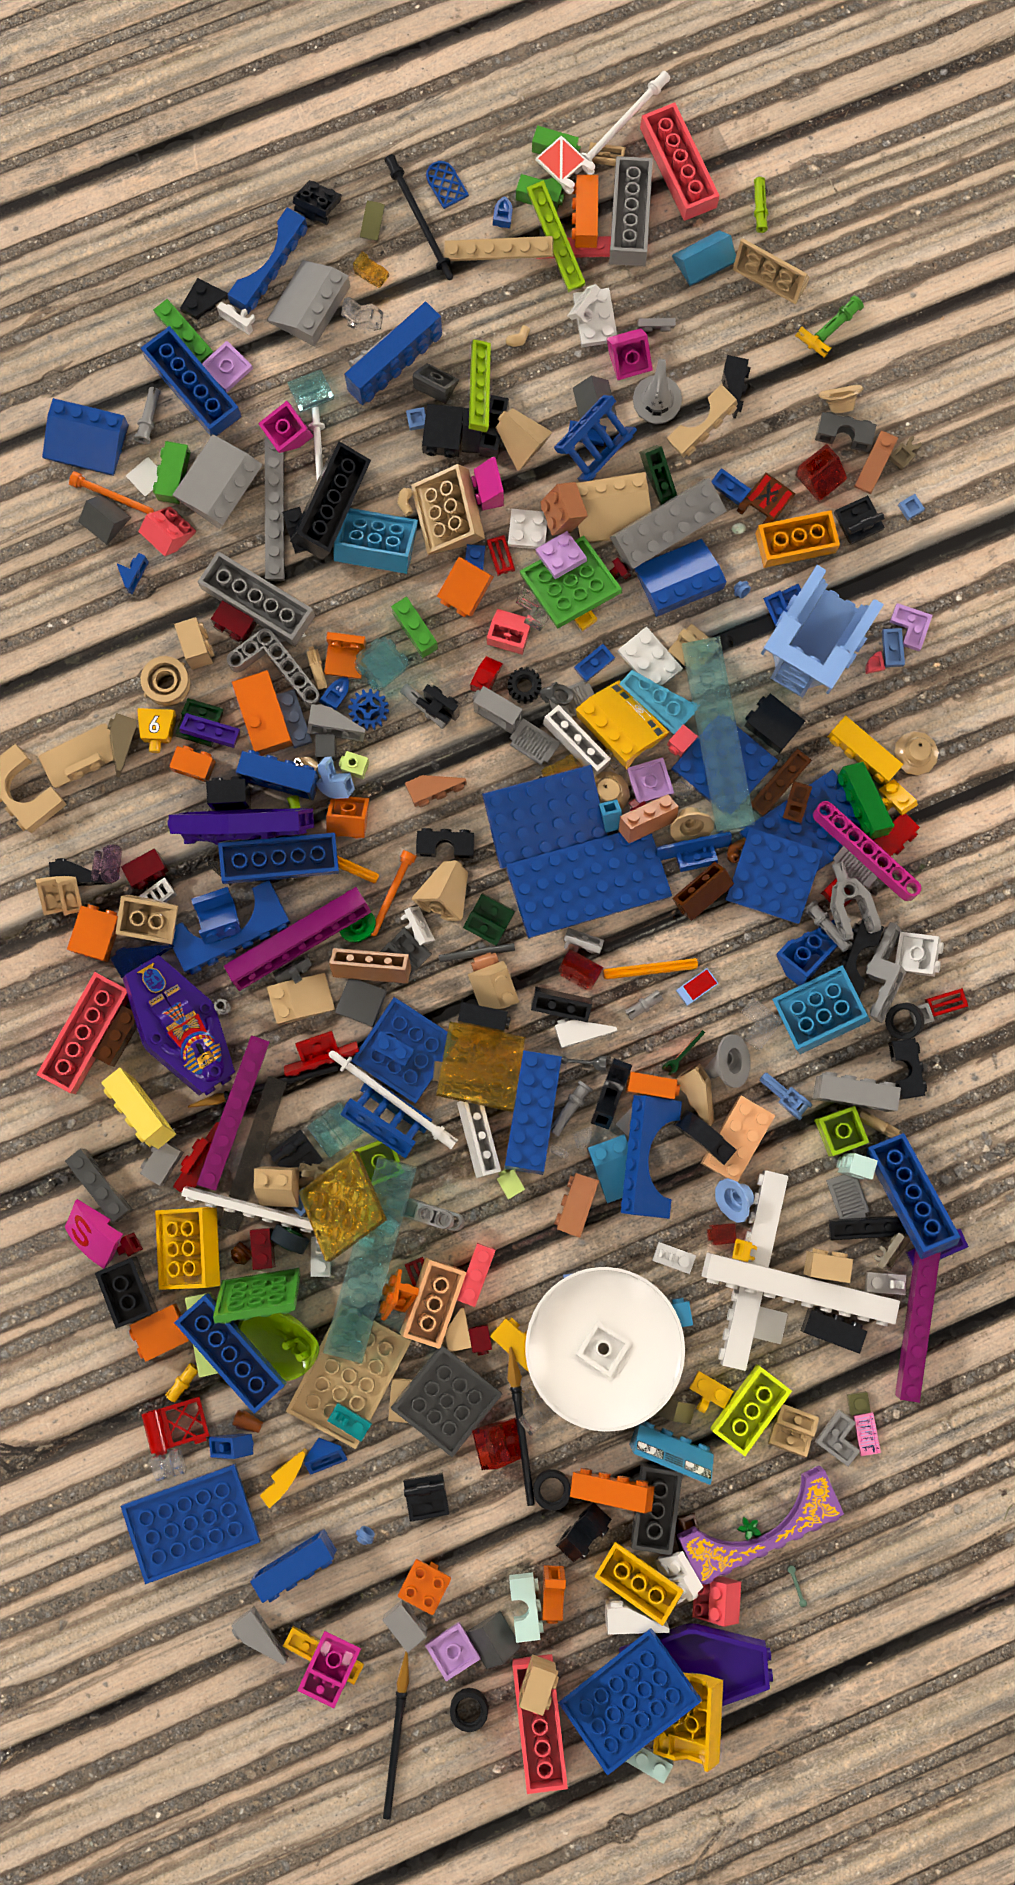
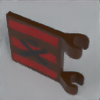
M765 473L746 498L739 504L737 512L742 515L751 505L767 517L762 524L771 523L776 520L796 493L768 473Z

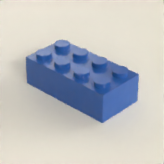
M248 750V752L242 751L236 774L245 779L247 783L291 795H298L301 798L314 801L318 788L316 782L320 779L317 772L314 771L315 768L308 765H303V767L296 766V763L290 760H285V762L278 761L277 757L271 755L266 757L260 756V753L253 750Z
M324 1529L258 1570L250 1582L261 1602L264 1603L268 1600L270 1603L280 1596L279 1593L284 1589L286 1591L293 1589L297 1586V1582L300 1579L307 1580L315 1574L314 1571L319 1567L324 1569L332 1564L337 1549Z

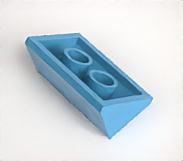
M718 230L673 254L672 258L689 286H692L735 263L736 253L731 235Z

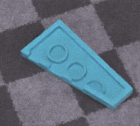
M633 670L619 683L625 691L647 709L673 735L700 708V706L693 704Z

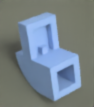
M332 756L324 757L318 764V773L321 776L316 782L318 789L324 795L333 799L349 798L355 790L351 773L336 774Z

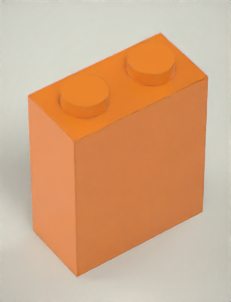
M458 557L437 597L441 599L440 603L448 608L451 605L457 608L456 612L463 617H466V615L472 616L494 576L467 560Z
M90 904L87 907L81 906L67 950L108 962L117 936V912L107 909L106 912L98 911L99 907Z
M630 1072L627 1078L625 1093L674 1100L679 1095L680 1085L677 1084L678 1080Z
M177 1303L129 1325L131 1328L129 1330L130 1336L133 1341L136 1340L139 1346L137 1348L138 1354L141 1359L144 1358L145 1362L190 1341L174 1323L182 1316Z

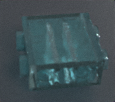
M385 636L381 639L376 638L370 644L371 647L368 650H361L356 655L357 659L355 661L357 672L360 675L364 674L368 679L369 686L373 690L377 689L379 692L405 672L409 666L407 657L403 653L400 654L395 649V643Z

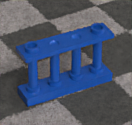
M603 395L554 447L557 453L569 454L581 469L582 474L577 478L578 481H592L596 477V473L626 442L633 438V434L637 431L635 427H624L612 411V406L616 400L611 395ZM604 414L607 415L619 432L613 441L599 423V419ZM591 428L596 430L607 445L601 453H599L587 437V432ZM579 441H582L595 459L589 466L585 464L575 450V445Z
M364 1083L360 1090L363 1092V1095L357 1102L350 1098L340 1115L406 1159L416 1143L412 1138L418 1130L425 1133L427 1129ZM395 1095L397 1098H399L405 1104L410 1106L412 1109H414L428 1121L432 1122L433 1119H431L430 1117H428L427 1115H425L424 1113H422L421 1111H419L418 1109H416L415 1107H413L412 1105H410L409 1103ZM369 1098L379 1103V1106L373 1113L363 1107ZM386 1108L395 1114L390 1123L380 1118ZM402 1119L412 1125L406 1135L396 1129Z

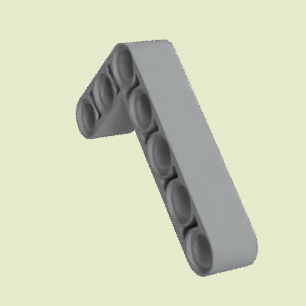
M262 629L227 655L229 667L233 672L238 673L267 654L308 707L311 708V704H320L321 697L317 688L271 630ZM264 637H271L269 642H262ZM249 648H256L254 653H247ZM276 651H282L279 657H274L273 654ZM234 659H241L239 664H232ZM288 665L294 666L291 671L287 672L284 670ZM300 679L305 681L302 686L296 685V682ZM315 694L316 698L314 700H307L308 695Z

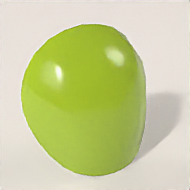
M275 1313L268 1317H252L249 1320H240L238 1328L285 1381L294 1380L304 1375L313 1366L318 1357V1341L299 1320L289 1313Z

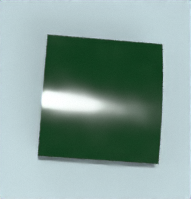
M187 698L181 712L182 718L175 732L176 737L212 747L213 742L180 733L179 728L186 713L220 723L224 709Z
M482 893L463 928L497 946L516 911Z

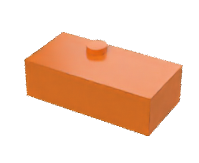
M268 670L232 681L254 751L263 756L293 746Z

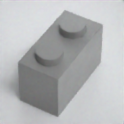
M169 1142L159 1149L152 1147V1155L149 1159L146 1158L140 1167L142 1169L140 1174L159 1186L165 1184L184 1153Z
M401 1600L384 1614L383 1622L408 1653L427 1637L428 1627L421 1618L418 1620L414 1615L415 1610L412 1605Z

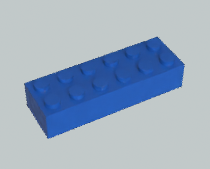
M426 301L344 373L347 390L362 406L366 402H370L379 390L387 387L390 380L397 378L406 366H410L419 354H424L429 345L441 338V316Z
M170 326L141 347L148 363L210 436H218L242 417L239 407Z
M335 833L218 843L221 880L223 884L339 874Z
M523 1050L504 1169L543 1175L562 1056Z
M902 1133L868 1147L866 1156L878 1160L875 1173L920 1259L922 1260L957 1245L960 1235L905 1134Z
M207 1293L174 1323L255 1414L287 1382L233 1321L226 1324L214 1323L213 1314L216 1302Z

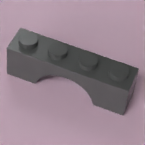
M80 1148L65 1160L107 1217L111 1219L112 1223L118 1222L133 1210L124 1197L105 1179L98 1168L97 1162L87 1149Z

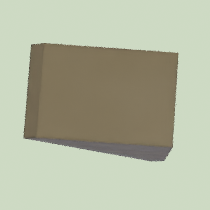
M670 1397L656 1415L673 1422L691 1424L695 1404Z

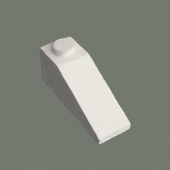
M568 1018L558 1020V1024L554 1026L561 1049L617 1032V1028L613 1026L578 1020L569 1021Z

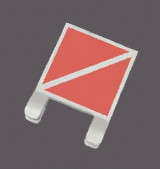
M562 136L535 159L561 184L567 194H571L575 186L574 182L568 178L580 167L583 168L587 175H593L595 172V164L584 158Z

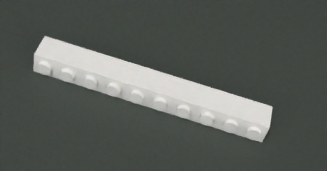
M763 1170L762 1174L759 1173L757 1185H759L758 1193H754V1212H750L748 1223L751 1224L750 1230L746 1231L744 1241L752 1242V1245H755L757 1250L751 1249L750 1256L755 1257V1260H749L747 1263L769 1268L788 1181L787 1175ZM738 1286L732 1292L731 1301H734L733 1307L728 1310L727 1320H729V1325L723 1332L722 1339L725 1340L724 1348L719 1350L718 1359L721 1360L720 1363L723 1366L746 1371L763 1292L757 1291L756 1294L744 1291L745 1287Z
M711 1253L706 1254L701 1275L707 1278L706 1282L718 1285L719 1281L726 1283V1287L737 1289L738 1286L745 1287L744 1291L756 1294L757 1291L764 1292L763 1296L774 1299L778 1295L783 1297L782 1301L794 1303V1300L802 1301V1306L813 1308L814 1304L820 1306L822 1311L831 1313L832 1309L839 1311V1315L846 1317L855 1314L858 1315L857 1319L869 1322L871 1318L876 1320V1324L887 1327L888 1323H896L900 1301Z

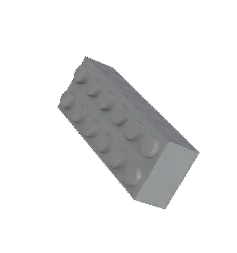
M616 156L609 264L646 266L653 158Z
M707 478L610 536V539L624 565L630 570L727 512L710 478Z
M219 551L198 580V584L203 591L254 618L257 624L271 630L273 634L294 647L315 617L312 608Z

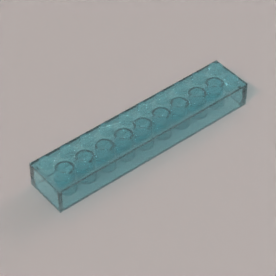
M720 636L682 643L681 649L716 833L753 827L755 821Z
M378 1157L323 1353L362 1364L416 1173V1166Z

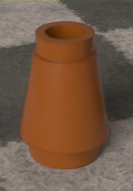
M238 1410L232 1425L236 1426V1429L259 1433L263 1421H260L245 1410Z

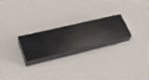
M898 1215L829 1220V1239L831 1241L893 1237L899 1232L908 1235Z

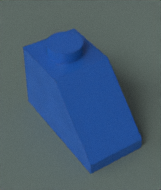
M238 1433L209 1437L210 1457L236 1459L254 1454L252 1434Z

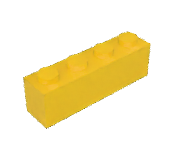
M846 715L827 736L834 746H839L844 750V754L848 758L854 759L858 763L864 762L867 770L873 775L874 780L880 784H887L904 765Z
M505 1317L490 1334V1337L508 1354L509 1348L512 1347L516 1361L528 1371L525 1355L527 1331L523 1333L518 1328L520 1324L512 1317L510 1320Z

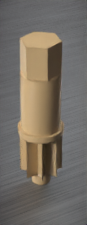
M311 646L309 651H307L309 666L312 670L318 692H322L328 688L322 668V661L318 649H314V646Z
M863 1109L859 1112L861 1122L879 1131L880 1134H884L889 1138L900 1135V1130L888 1124V1122H884Z

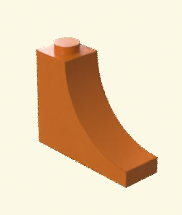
M544 1565L542 1620H546V1623L557 1624L558 1621H563L564 1591L566 1589L564 1566Z

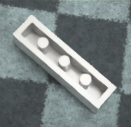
M559 705L545 716L543 725L583 766L592 765L594 778L609 765L611 758Z
M475 1096L457 1102L476 1178L501 1172L482 1096Z

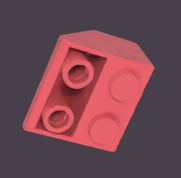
M167 507L147 514L138 532L160 553L167 556L177 552L196 533V530L176 510Z
M497 609L487 635V645L523 655L533 619Z
M715 1577L713 1582L706 1585L702 1584L704 1588L698 1592V1597L693 1600L692 1617L723 1627L739 1624L741 1581L726 1577Z

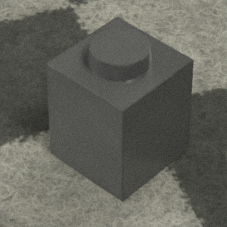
M316 734L315 757L317 761L321 762L324 757L332 756L333 761H336L335 734Z

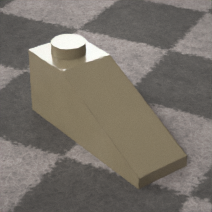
M116 713L114 719H110L107 729L110 730V742L116 776L120 777L138 727V720Z

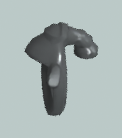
M557 682L540 690V697L545 703H548L550 699L557 705L566 706L573 699L572 691L567 686ZM555 691L565 692L568 699L564 702L557 700L554 695Z

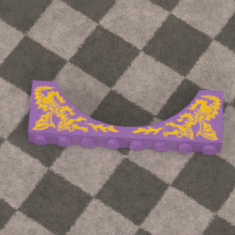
M818 1465L801 1474L798 1497L786 1518L774 1529L760 1537L750 1539L749 1541H724L703 1533L695 1526L676 1535L701 1584L706 1585L713 1582L717 1576L728 1575L732 1572V1569L748 1565L750 1560L756 1557L762 1558L766 1556L768 1551L772 1549L783 1548L787 1542L799 1540L805 1533L821 1529L822 1525L827 1522L833 1523L839 1520L840 1516L844 1515L825 1470Z

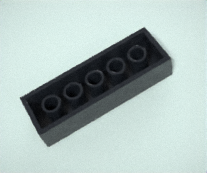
M337 442L328 456L290 542L322 560L330 553L371 462L369 458L342 442Z

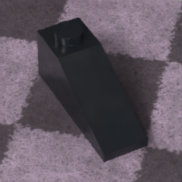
M65 858L55 859V862H49L50 877H76L78 886L112 884V880L67 861Z

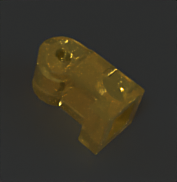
M363 251L353 262L354 273L378 288H381L389 277L388 271L368 258V255Z
M570 754L564 759L555 762V764L543 768L541 773L545 777L579 767L573 755Z

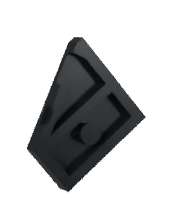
M197 278L180 310L195 319H199L207 311L214 309L217 303L223 299L226 301L228 293Z

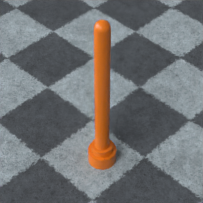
M73 471L69 478L70 486L75 488L85 487L146 514L154 512V509L85 480V477L76 471Z
M402 851L400 856V862L402 863L376 917V927L371 934L373 937L378 934L408 866H411L417 858L416 855L408 851Z

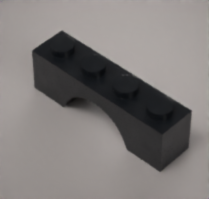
M863 919L854 924L852 928L854 939L850 941L852 946L846 951L848 952L846 959L843 958L840 966L843 965L859 998L865 980L858 973L856 967L857 957L863 949L878 945L884 929L881 926L880 931L869 933Z

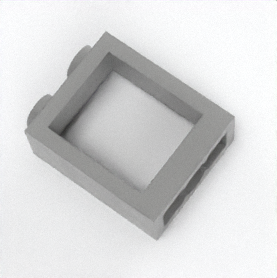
M485 686L475 692L472 698L474 700V712L513 734L522 720L523 709Z

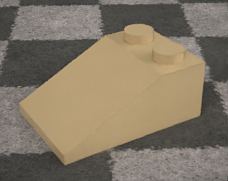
M121 896L116 934L173 944L178 906L145 897Z
M325 973L303 977L296 984L294 980L267 987L275 1019L279 1026L335 1010Z

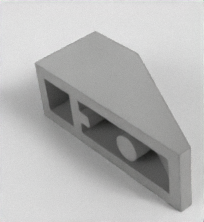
M311 704L307 733L335 734L336 738L364 741L365 729L331 707L323 704Z
M255 1606L233 1622L232 1632L236 1639H241L245 1645L282 1665L287 1662L289 1656Z

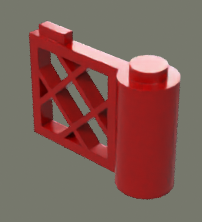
M200 1396L141 1414L151 1454L155 1453L156 1457L168 1453L167 1449L191 1441H194L195 1444L207 1441L206 1437L210 1436ZM197 1402L199 1410L195 1417L184 1412L188 1404ZM184 1405H185V1407L183 1408V1410H181V1409L178 1408V1407H181V1406H184ZM175 1409L181 1414L174 1423L167 1418L166 1411ZM183 1414L193 1419L188 1430L177 1424ZM195 1421L203 1425L204 1433L196 1435L190 1432ZM169 1423L173 1425L172 1430H170ZM175 1427L186 1432L183 1439L176 1442L172 1438V1432Z

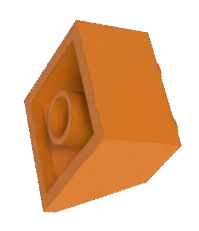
M331 798L326 815V833H335V837L364 838L367 828L369 798Z

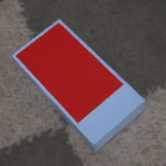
M706 968L678 988L676 992L686 1006H688L716 986L718 982L708 968Z

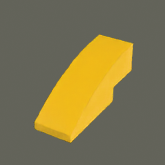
M306 1448L271 1475L275 1482L260 1494L268 1508L272 1507L283 1496L298 1475L307 1454Z

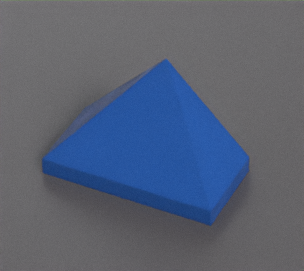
M318 1438L303 1461L311 1475L345 1462L348 1459L340 1445Z

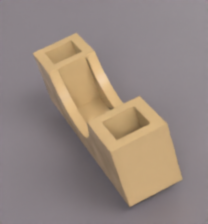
M722 384L708 397L710 412L702 424L696 427L679 425L667 437L671 446L683 458L686 455L690 456L696 450L695 446L699 442L703 443L709 437V432L713 428L717 429L723 423V419L727 415L733 414L737 409V399Z

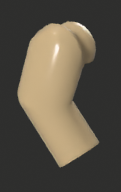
M523 325L518 334L507 336L506 344L511 347L524 345L530 328Z
M403 488L399 492L397 501L406 517L413 513L408 504L409 498L413 495L410 488Z
M297 757L294 760L296 766L303 767V765H308L315 768L314 771L318 773L319 763L311 757Z

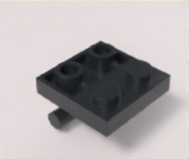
M309 180L293 196L294 211L303 214L305 218L313 222L318 221L328 225L330 219L327 215L339 204L342 194Z
M868 495L834 511V515L850 545L885 528L882 520L885 519L882 512L877 513Z
M427 684L423 690L424 698L427 701L421 697L416 701V704L425 709L427 714L434 719L438 718L446 725L451 719L456 721L460 716L458 702L451 696L448 698L444 696L442 690L434 685L431 687Z
M301 1129L269 1152L272 1161L279 1167L299 1168L300 1163L311 1166L312 1164L319 1165L324 1161ZM299 1171V1179L302 1178V1176H301V1173H302V1172H300V1171Z
M443 1473L403 1480L404 1496L407 1501L410 1522L450 1514Z

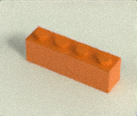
M577 175L576 183H574L575 186L573 187L574 191L572 192V194H576V198H572V209H576V213H572V224H575V228H572V240H575V248H597L598 175Z
M581 1468L580 1471L573 1472L570 1497L640 1513H648L652 1511L655 1486L648 1485V1481L644 1480L633 1482L629 1481V1477L626 1476L614 1478L607 1472L596 1474L592 1473V1469Z

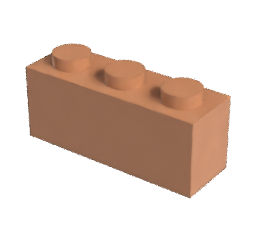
M667 794L620 816L619 832L628 843H632L672 824L677 818L679 806Z

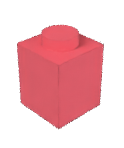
M683 724L668 741V749L675 756L679 755L682 757L697 740L698 736Z

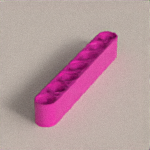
M823 801L817 806L813 812L814 820L840 844L845 846L849 852L901 899L912 901L920 894L921 884L832 803ZM820 810H825L827 815H823ZM834 823H839L842 828H837ZM849 835L854 836L856 841L850 840ZM863 848L868 849L870 854H866ZM878 861L883 862L885 867H880ZM892 874L897 875L899 877V881L895 880L892 877ZM907 887H910L914 893H909Z

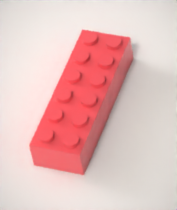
M674 102L642 115L640 129L683 220L686 221L717 208L720 195L676 103Z
M94 972L36 1075L71 1094H76L96 1060L93 1054L122 1005L126 1006L129 1001L126 988Z
M552 1654L538 1656L553 1662ZM531 1657L512 1659L527 1794L568 1789L556 1689L551 1690V1705L549 1710L545 1709L543 1716L520 1708L519 1692Z

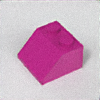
M642 328L606 338L609 356L617 380L653 371L648 336Z
M288 401L284 402L258 423L279 453L300 448L314 437Z
M492 457L474 468V476H471L473 488L477 487L478 491L475 494L477 505L481 504L482 511L504 506L502 482L496 458Z

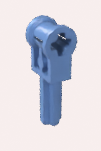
M764 1073L759 1081L780 1098L778 1103L798 1120L802 1119L801 1115L808 1107H812L811 1102L795 1089L790 1087L787 1090L768 1073Z

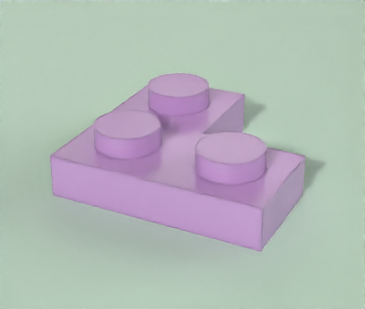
M897 603L890 623L907 628L903 639L904 647L920 651L932 615Z

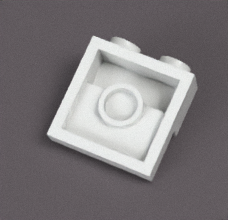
M900 932L895 964L901 965L906 972L935 977V973L940 971L941 962L938 961V955L943 953L944 943L941 942L938 936Z
M683 1551L672 1553V1555L659 1556L654 1560L659 1573L684 1590L677 1604L685 1599L690 1602L698 1597V1592L704 1587Z

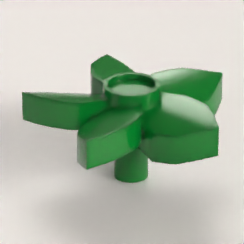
M743 1517L742 1523L744 1526H740L737 1530L745 1533L747 1541L752 1536H761V1532L756 1528L758 1520H753L750 1523L748 1519Z

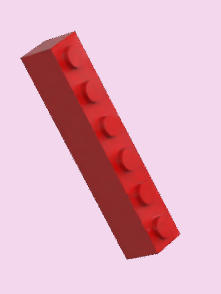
M906 813L904 815L900 814L893 821L894 827L887 836L874 840L890 857L894 853L898 855L905 848L903 844L907 840L911 842L918 835L916 831L920 827ZM868 849L864 850L866 854H870ZM878 861L879 866L885 867L883 862ZM837 878L821 892L829 902H831L832 887L838 882ZM844 887L845 893L850 895L849 889ZM852 899L846 901L844 903V907H846L852 901Z

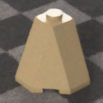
M514 408L508 412L504 411L499 416L498 420L500 422L496 426L518 471L531 460L530 457L532 458L552 434L550 430Z
M443 861L413 895L412 900L428 913L433 911L434 913L441 914L440 918L444 920L461 921L463 918L468 871L459 861Z

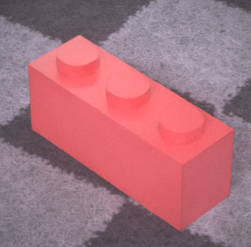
M477 1243L457 1301L473 1307L476 1306L496 1249Z

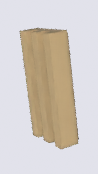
M590 142L589 151H590L597 143ZM606 144L600 150L603 152H599L592 161L596 164L616 166V156L624 157L626 147Z

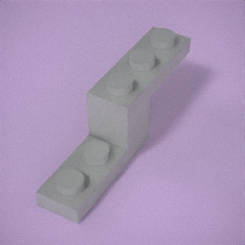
M892 922L884 929L883 938L874 950L872 961H869L866 967V974L872 980L884 984L879 990V997L876 1003L872 1005L870 1010V1016L879 1023H883L906 974L901 965L888 961L900 936V932H902L900 927Z

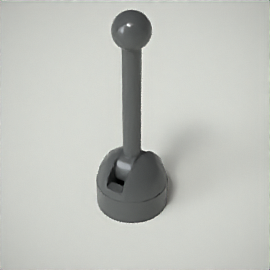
M563 1056L561 1063L590 1064L596 1070L606 1072L607 1056H598L593 1061L568 1059Z

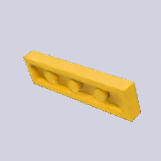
M293 1626L283 1647L311 1661L320 1640ZM356 1660L347 1682L355 1684L364 1666L363 1663Z

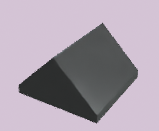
M428 363L415 371L412 376L415 389L444 404L447 403L459 382V379Z
M592 375L573 387L580 419L603 395L612 396L609 380ZM613 405L612 411L615 413V415H617L615 405ZM604 414L600 419L608 417L606 414Z
M99 495L86 500L78 522L108 545L131 519V516L106 496Z
M501 1611L466 1631L486 1669L504 1664L521 1648L520 1644L516 1643V1637Z

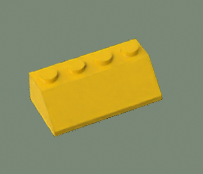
M617 1542L613 1544L594 1576L662 1626L669 1618L684 1592L681 1587Z

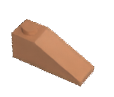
M881 430L856 481L855 488L869 494L872 493L898 437Z

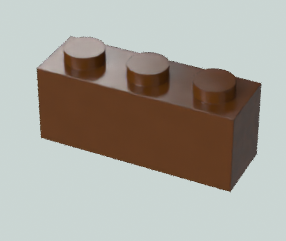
M714 862L672 899L680 912L692 921L732 887L734 882L726 869Z
M122 1005L93 1057L109 1066L115 1067L137 1029L131 1009Z

